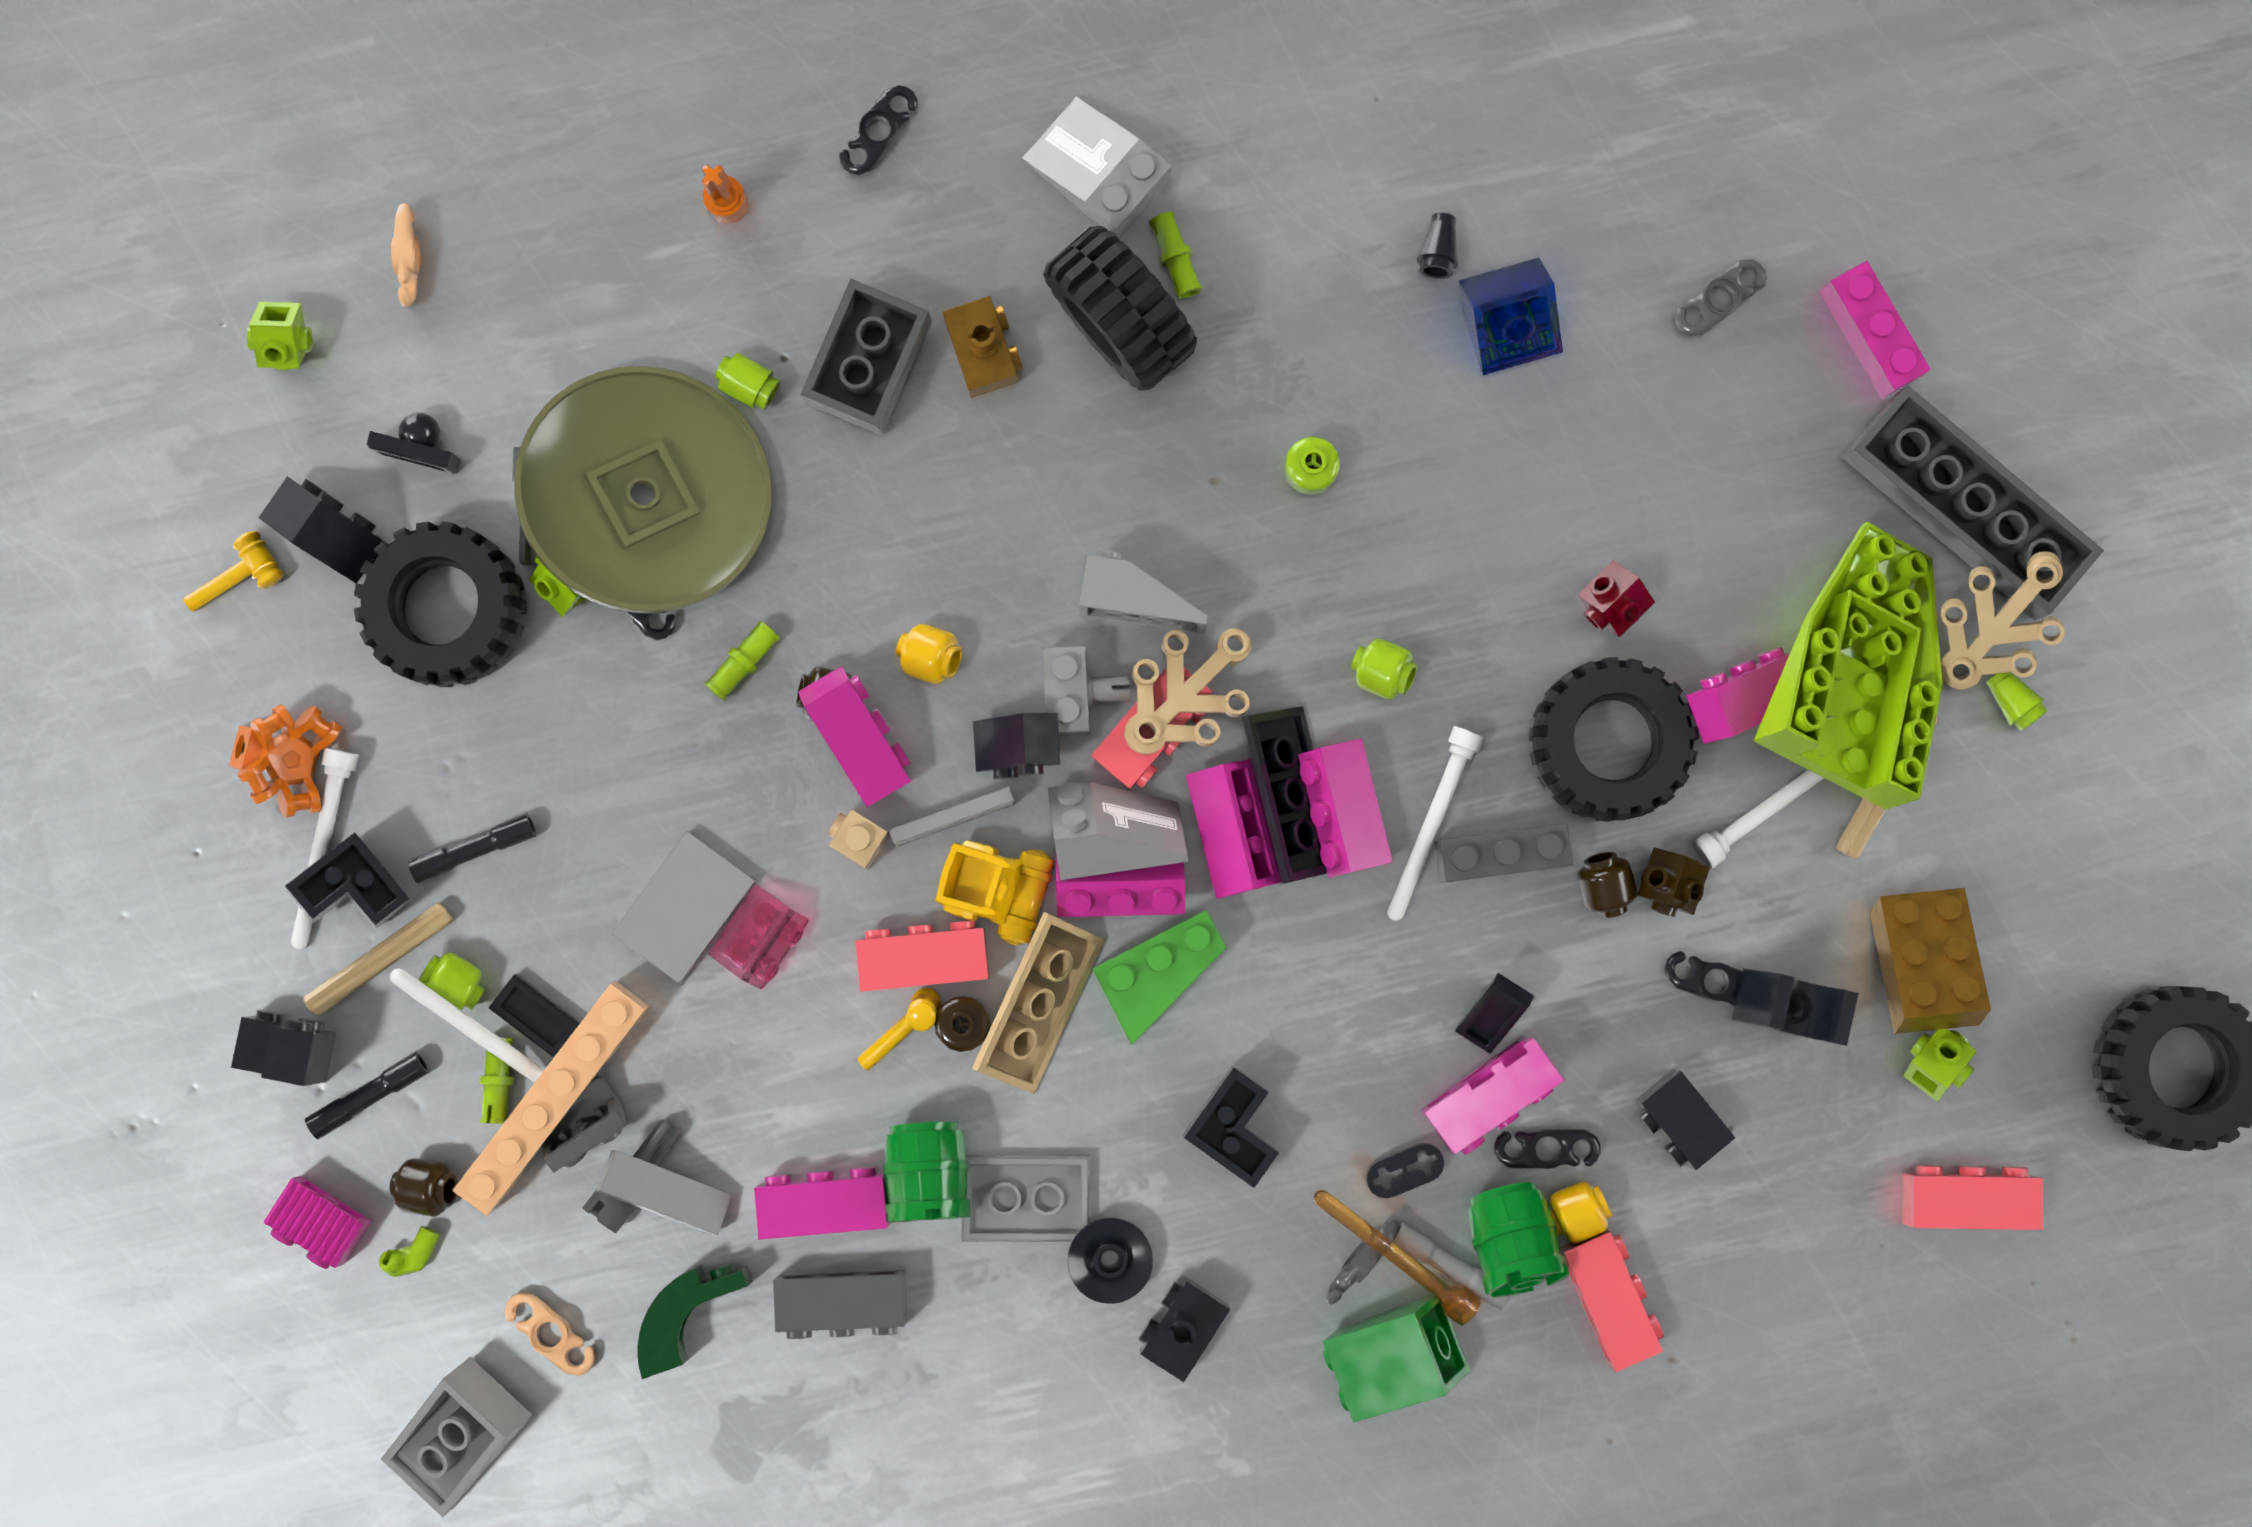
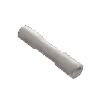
M1401 1223L1398 1226L1396 1234L1389 1245L1419 1263L1427 1264L1464 1286L1468 1292L1495 1308L1503 1309L1510 1296L1491 1297V1294L1487 1296L1481 1279L1484 1275L1483 1270L1474 1268L1437 1246L1433 1240L1406 1224Z

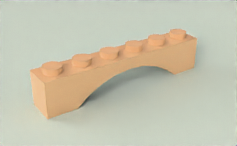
M618 981L611 983L452 1191L485 1216L491 1214L521 1177L573 1104L624 1042L650 1006Z

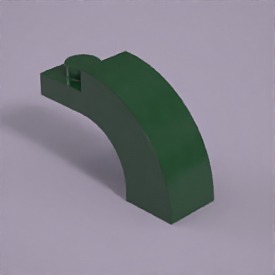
M734 1262L709 1271L711 1279L707 1280L702 1264L675 1278L656 1296L645 1314L638 1337L637 1357L642 1379L681 1366L689 1360L684 1344V1330L691 1312L703 1302L749 1286L753 1281L747 1266L736 1269Z

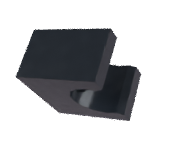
M1743 968L1732 1020L1807 1039L1847 1046L1859 993L1796 980L1795 977L1780 973Z

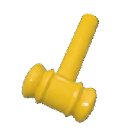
M258 531L246 532L234 541L233 548L239 551V557L242 558V561L183 598L190 611H196L250 575H252L253 579H257V586L260 589L270 588L283 579L284 571L278 568L279 563L273 558L266 546V542L261 540V535Z
M922 988L916 991L911 999L907 1014L857 1058L859 1064L869 1071L913 1030L927 1031L932 1028L936 1021V1013L941 1007L939 994L931 988Z

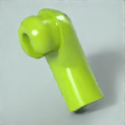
M421 1226L411 1246L387 1250L382 1253L379 1259L380 1269L393 1277H401L421 1271L426 1266L441 1234L429 1227Z

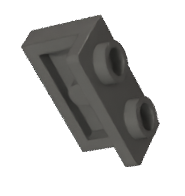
M600 1075L594 1077L542 1146L544 1161L553 1173L564 1166L569 1168L576 1165L584 1158L588 1150L599 1143L607 1144L613 1141L622 1132V1128L626 1126L623 1105Z

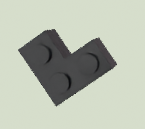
M287 476L258 517L290 543L354 583H358L364 574L360 570L365 560L373 561L377 555L374 549L383 541L372 533L376 527L375 524L357 512H354L351 518L340 512L344 504L306 478L300 485Z
M355 832L285 885L286 892L313 924L348 897L374 930H376L408 905L410 900Z
M257 1010L256 1016L241 1017L231 1068L260 1073L261 1078L300 1086L326 1082L336 1032L323 1030L325 1022L306 1018H299V1020L287 1019V1022H282L283 1014L266 1010Z
M1231 1066L1186 1129L1183 1137L1255 1188L1279 1154L1274 1147L1245 1127L1269 1092L1234 1066Z

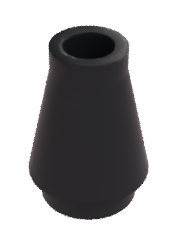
M1435 213L1432 215L1431 224L1417 257V263L1420 265L1419 271L1422 275L1434 279H1446L1451 277L1453 269L1458 267L1455 229L1457 219L1455 216L1448 213Z

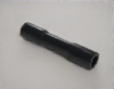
M526 813L493 826L490 830L412 858L408 860V867L413 879L418 884L451 871L456 866L496 850H504L537 837L536 829L529 814Z
M415 1051L384 1070L380 1076L343 1098L332 1101L306 1117L305 1123L307 1128L319 1140L349 1122L353 1116L427 1075L429 1073L427 1064L421 1055Z

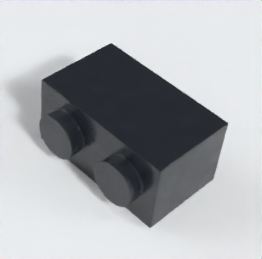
M1020 713L973 721L976 772H993V779L1019 778V776L1043 775V767L1060 765L1058 713Z
M1673 1069L1634 1101L1641 1109L1636 1114L1639 1120L1652 1134L1657 1131L1661 1133L1669 1143L1664 1147V1150L1680 1168L1686 1164L1688 1168L1699 1169L1736 1138L1680 1070Z

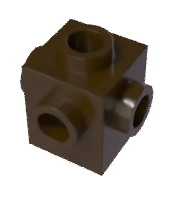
M1653 847L1647 868L1641 877V885L1637 896L1653 902L1651 910L1674 918L1677 911L1694 915L1698 902L1703 897L1704 885L1710 867L1688 856Z

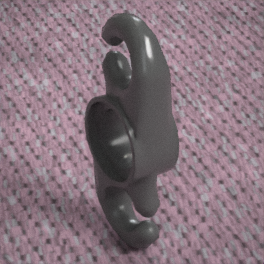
M1753 259L1739 260L1710 281L1697 297L1688 300L1687 307L1689 309H1697L1702 313V322L1698 326L1688 324L1686 321V308L1680 307L1676 310L1675 315L1677 327L1688 336L1707 333L1731 315L1745 298L1754 295V287L1744 286L1740 282L1739 275L1743 270L1749 269L1756 274L1755 286L1761 289L1765 286L1767 276L1763 266ZM1715 287L1728 289L1732 295L1730 307L1725 309L1715 307L1710 301L1711 290Z
M1387 1220L1369 1241L1364 1240L1351 1253L1327 1291L1325 1300L1328 1304L1332 1305L1338 1302L1342 1294L1355 1282L1360 1283L1372 1271L1382 1257L1383 1251L1396 1234L1397 1220Z

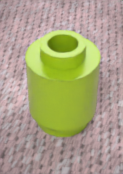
M739 352L732 358L725 356L715 373V378L720 380L718 384L720 391L753 409L758 406L766 410L775 397L781 383L779 379L773 377V371Z

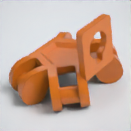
M282 704L273 708V714L264 720L258 717L251 721V727L240 725L229 766L239 769L237 775L241 782L247 781L253 791L250 797L254 804L264 802L276 794L279 809L285 818L293 817L296 811L307 810L310 814L320 812V795L313 782L320 751L337 738L342 726L336 721L328 722L322 718V711L316 706L306 709L294 723L290 713ZM281 729L283 733L273 738L272 734ZM311 730L317 735L310 742L302 734ZM246 743L244 752L241 753L243 744ZM264 770L270 778L269 781H266L262 774ZM300 784L302 793L293 795L289 785Z

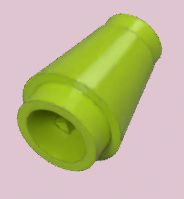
M2011 672L1997 673L1986 682L2009 725H2015L2020 732L2048 712L2042 704L2044 699L2013 673L2011 674Z

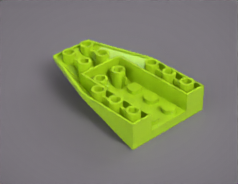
M1869 522L1861 525L1807 613L1753 740L1757 744L1885 810L1921 798L1943 686L1932 557Z

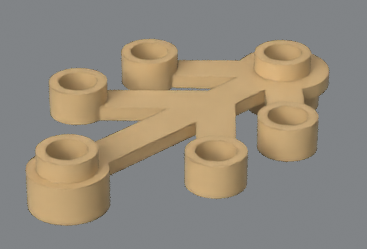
M2046 551L2034 554L2027 563L2028 578L1996 615L1992 590L1995 587L1994 572L1985 566L1976 567L1970 572L1969 588L1975 593L1979 634L1968 647L1964 630V623L1967 620L1966 604L1959 599H1949L1942 605L1941 619L1947 625L1950 651L1941 659L1942 680L1948 686L1955 689H1967L1977 684L1982 675L2013 672L2016 676L2028 677L2035 672L2037 667L2036 656L2031 650L2021 648L2014 651L2012 655L1984 657V655L1993 645L2041 640L2046 645H2056L2063 640L2065 636L2064 624L2059 618L2054 616L2046 617L2040 622L2011 625L2042 589L2053 588L2060 582L2063 570L2058 556ZM2042 567H2048L2053 571V575L2048 579H2041L2036 573ZM1978 575H1986L1990 578L1989 584L1984 587L1977 586L1973 580ZM1957 607L1963 613L1959 618L1952 619L1946 615V611L1949 608ZM2048 625H2055L2060 629L2059 633L2052 637L2045 635L2043 630ZM2026 657L2032 663L2027 668H2019L2015 665V662L2018 658ZM1958 664H1964L1970 670L1965 675H1957L1953 668Z
M1236 628L1224 631L1216 642V652L1185 683L1183 654L1188 648L1189 640L1186 634L1180 630L1169 631L1161 644L1162 650L1166 654L1167 700L1155 712L1153 684L1159 676L1158 665L1150 659H1142L1136 663L1132 671V678L1136 683L1137 714L1129 719L1124 731L1125 740L1133 751L1143 755L1153 754L1159 751L1165 742H1196L1203 747L1212 746L1220 736V727L1214 720L1203 719L1196 726L1169 725L1168 723L1178 713H1226L1228 716L1236 718L1242 716L1247 711L1250 700L1248 695L1242 690H1231L1227 695H1197L1227 664H1240L1249 655L1251 640L1244 631ZM1178 638L1182 642V649L1172 650L1168 646V639ZM1231 638L1238 639L1242 644V649L1240 651L1231 650L1228 647L1227 641ZM1140 667H1149L1153 672V677L1149 680L1142 679L1138 674ZM1231 697H1238L1242 700L1243 708L1241 710H1234L1230 707L1229 699ZM1144 725L1150 726L1154 731V737L1151 739L1142 738L1139 734V728ZM1202 726L1210 727L1214 732V737L1210 740L1203 739L1200 736L1199 729Z

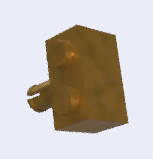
M987 296L942 311L971 398L1018 383L1016 371L1023 369L1016 345L1007 347L1002 331L1010 328L1002 305L994 307L991 296Z

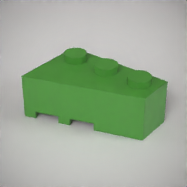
M1207 910L1093 968L1131 1045L1226 949Z

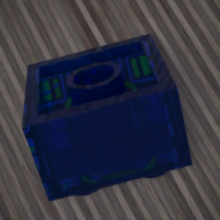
M1539 257L1459 280L1465 321L1483 375L1563 352L1555 284Z

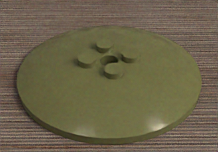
M629 366L600 371L574 382L555 395L542 408L527 430L520 446L514 477V498L521 528L530 547L546 569L566 587L589 601L608 608L633 613L675 611L700 603L720 592L736 579L752 560L766 531L771 510V477L767 459L757 435L740 411L724 396L701 381L679 372L656 367ZM639 485L646 486L652 490L654 500L649 504H638L630 495L631 489Z

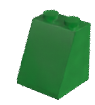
M1440 1291L1338 1329L1323 1341L1325 1362L1328 1368L1335 1373L1340 1386V1402L1343 1408L1349 1411L1353 1423L1446 1396L1470 1373Z

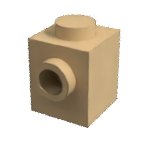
M851 809L847 816L840 813L832 824L828 835L833 837L828 846L863 868L869 869L890 837V833Z

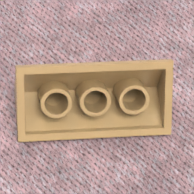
M1044 912L972 1069L1035 1094L1105 939Z

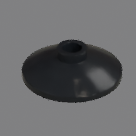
M1101 1218L1084 1226L1072 1240L1067 1258L1068 1270L1074 1285L1083 1295L1096 1302L1115 1304L1131 1299L1144 1288L1152 1272L1153 1253L1148 1239L1137 1226L1120 1218ZM1114 1251L1118 1256L1117 1261L1112 1265L1104 1264L1101 1261L1103 1253Z

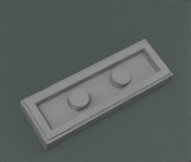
M1006 787L889 829L893 844L902 846L1014 805L1015 800L1010 787Z
M617 1150L610 1152L596 1192L712 1236L719 1234L732 1194Z

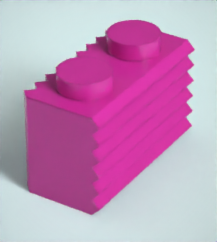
M301 1175L290 1179L264 1220L265 1225L272 1228L270 1232L272 1237L288 1246H293L294 1243L300 1245L308 1251L307 1259L324 1269H328L330 1266L337 1268L344 1265L372 1222Z

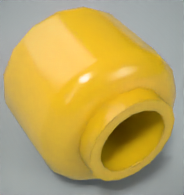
M918 624L909 633L905 632L901 635L896 647V655L900 657L901 668L906 675L931 684H940L946 678H952L956 674L962 659V648L958 646L957 639L953 633L928 624Z
M1580 1181L1554 1193L1550 1198V1204L1553 1209L1550 1213L1556 1223L1557 1237L1564 1234L1570 1243L1578 1244L1607 1230V1219L1612 1217V1213L1598 1185L1592 1188L1588 1182Z

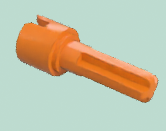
M708 164L702 168L705 177L701 182L704 185L703 202L708 212L719 223L733 224L738 222L747 213L749 205L743 187L735 178L727 176L722 166L717 165L712 169Z

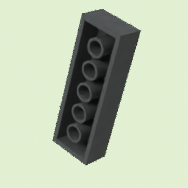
M1908 385L1894 394L1842 455L1846 462L1973 569L1979 566L1990 568L1995 575V587L2009 599L2028 578L2026 567L2029 559L2034 554L2046 551L2058 556L2063 570L2060 582L2053 588L2042 589L2023 610L2034 620L2050 615L2104 552L2099 545ZM2042 567L2037 571L2036 575L2041 579H2048L2053 575V571L2048 567ZM1981 575V576H1983L1988 582H1990V578H1989L1988 576H1986V575Z

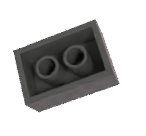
M850 279L800 394L805 404L883 436L932 323L929 311L859 281Z

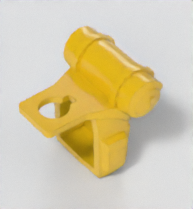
M966 840L963 844L953 843L942 870L935 901L944 906L945 912L970 921H977L979 917H984L998 924L997 934L1002 940L1011 945L1029 944L1033 930L1037 928V919L1048 884L1053 876L1051 872L1055 860L1045 854L1044 851L1037 849L1022 851L1020 858L1016 859L999 856V849L989 844L985 845L971 840Z

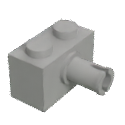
M1085 646L1042 648L1045 712L1058 713L1059 736L1090 734L1088 707H1092L1093 702H1130V689H1112L1130 687L1129 674H1125V676L1091 677V673H1087Z

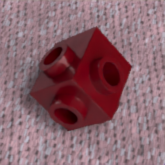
M1614 560L1578 594V597L1587 609L1583 615L1588 622L1597 630L1602 631L1606 628L1619 638L1655 603L1640 577Z

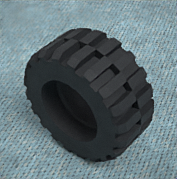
M1089 227L1046 264L1043 273L1045 282L1050 287L1054 297L1061 304L1065 313L1089 340V343L1103 356L1106 362L1134 388L1136 387L1140 391L1154 388L1194 353L1197 337L1194 335L1195 332L1187 322L1184 313L1178 308L1174 299L1163 288L1156 276L1148 270L1142 260L1123 241L1121 242L1113 232L1108 231L1105 227Z
M429 521L416 523V530L410 531L404 527L394 532L395 540L392 543L388 544L382 541L374 549L378 554L376 560L373 563L365 560L360 572L367 575L364 584L356 583L354 596L361 599V607L354 608L355 621L363 624L364 630L359 634L364 644L373 648V656L381 664L390 667L392 672L424 685L430 684L438 687H453L456 683L468 685L477 682L478 675L483 673L489 676L498 669L496 662L501 657L508 659L515 650L510 645L515 636L521 638L525 626L519 623L521 614H527V601L521 598V591L525 589L522 578L515 573V565L509 556L504 554L493 542L468 527L462 528L455 523L444 521L440 525H434ZM439 566L455 567L465 572L476 586L478 606L474 620L460 637L449 643L431 644L424 642L411 632L406 621L405 603L408 592L414 582L428 570Z
M1609 657L1580 665L1562 676L1560 680L1545 692L1544 699L1537 705L1533 714L1535 718L1534 726L1529 729V741L1533 743V752L1529 754L1532 766L1537 765L1541 776L1537 777L1543 788L1548 787L1554 794L1552 798L1558 804L1573 809L1572 813L1583 818L1592 817L1596 818V821L1604 822L1624 821L1654 812V809L1666 805L1675 797L1674 793L1678 788L1684 787L1690 777L1687 773L1688 769L1696 762L1698 752L1693 750L1694 741L1699 739V732L1697 726L1692 727L1690 716L1693 713L1689 703L1685 704L1679 695L1683 690L1676 682L1670 684L1663 678L1665 672L1655 666L1650 669L1644 667L1643 661L1630 658L1624 661L1618 660V657ZM1608 700L1625 702L1634 707L1643 716L1651 734L1649 758L1637 773L1621 780L1600 778L1585 768L1576 753L1574 745L1576 724L1581 715L1598 702Z
M2162 986L2158 990L2147 989L2137 993L2135 1001L2125 1000L2115 1009L2119 1016L2117 1018H2107L2100 1028L2107 1033L2105 1040L2095 1041L2093 1053L2100 1054V1065H2092V1076L2102 1081L2103 1087L2096 1089V1093L2100 1102L2111 1105L2107 1114L2115 1123L2124 1124L2125 1132L2134 1138L2146 1140L2148 1144L2192 1152L2193 1149L2203 1151L2215 1149L2218 1147V1142L2230 1143L2240 1137L2239 1127H2252V1021L2246 1020L2249 1016V1011L2240 1003H2229V996L2218 991H2206L2205 988L2188 986ZM2179 1027L2193 1029L2202 1036L2210 1048L2214 1063L2213 1078L2207 1092L2199 1101L2187 1108H2174L2166 1105L2155 1092L2149 1074L2150 1058L2155 1045L2168 1031Z

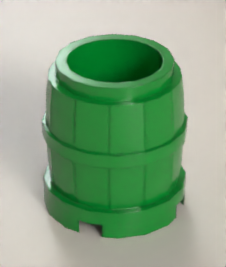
M924 1122L890 1126V1134L886 1135L885 1165L883 1166L889 1204L885 1205L886 1222H912L971 1217V1200L966 1199L969 1162L966 1160L963 1130H958V1122Z
M1525 1182L1501 1186L1480 1193L1470 1200L1471 1207L1468 1209V1217L1473 1237L1471 1241L1484 1273L1481 1279L1487 1296L1491 1294V1297H1506L1534 1291L1533 1286L1541 1284L1545 1280L1547 1286L1566 1279L1570 1275L1566 1259L1560 1254L1555 1220L1551 1216L1543 1191L1538 1190L1535 1183Z

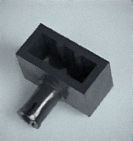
M1185 1277L1181 1285L1175 1281L1173 1282L1161 1301V1304L1166 1306L1158 1321L1150 1318L1138 1337V1340L1143 1343L1140 1348V1355L1183 1383L1230 1311L1229 1304Z

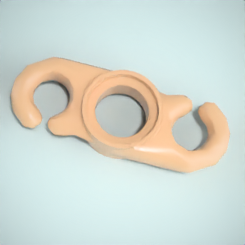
M408 203L401 204L397 210L394 237L391 243L392 266L395 274L398 275V281L401 286L397 291L401 305L405 308L412 306L416 298L418 274L421 267L420 245L412 229V223L415 220L414 212Z
M520 1292L508 1300L504 1311L505 1318L509 1322L516 1320L515 1310L519 1304L527 1303L533 1309L531 1318L525 1321H518L516 1328L529 1337L532 1347L537 1352L544 1355L566 1374L581 1376L590 1371L596 1359L595 1349L592 1346L585 1348V1359L581 1364L573 1365L568 1360L569 1351L572 1348L583 1347L585 1342L583 1338L571 1331L570 1324L563 1316L557 1314L534 1294ZM545 1322H553L561 1329V1340L555 1346H547L539 1338V1329Z

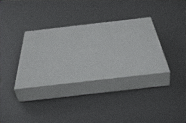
M686 831L611 934L677 983L681 984L756 883V880L695 835Z
M966 1155V1160L969 1162L966 1199L971 1200V1217L962 1218V1242H1072L1076 1234L1090 1223V1155Z

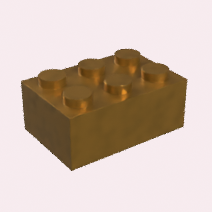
M1965 888L1880 896L1870 912L1894 1034L1980 1025L1991 1011Z

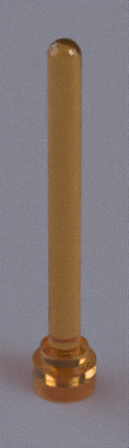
M1318 1190L1314 1194L1313 1200L1318 1207L1441 1300V1306L1445 1309V1315L1462 1326L1475 1316L1480 1307L1481 1300L1466 1287L1449 1286L1326 1190Z

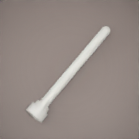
M1457 726L1453 727L1448 739V743L1451 744L1448 751L1452 754L1389 905L1387 913L1391 920L1398 921L1405 914L1467 760L1472 761L1474 754H1479L1485 738Z
M332 748L324 749L321 764L325 765L324 774L328 776L307 868L329 852L345 778L349 779L351 771L356 770L359 754ZM298 907L291 939L292 946L297 950L307 947L313 925L300 907Z
M1806 770L1720 833L1717 831L1711 834L1705 832L1691 842L1695 853L1710 869L1715 868L1726 860L1725 854L1730 852L1729 846L1824 778L1810 770Z
M397 968L391 972L390 981L395 986L531 1080L533 1084L546 1069V1067L542 1068L405 970Z

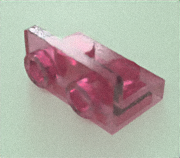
M755 884L708 952V955L741 980L759 989H763L776 976L780 963L791 947L796 945L801 939L809 919L787 906L764 888Z

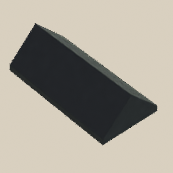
M1303 706L1242 717L1239 723L1248 759L1251 761L1281 881L1279 885L1327 874L1326 867L1320 856L1321 846L1317 829L1310 816L1311 805L1306 785L1300 776L1298 754L1314 750Z

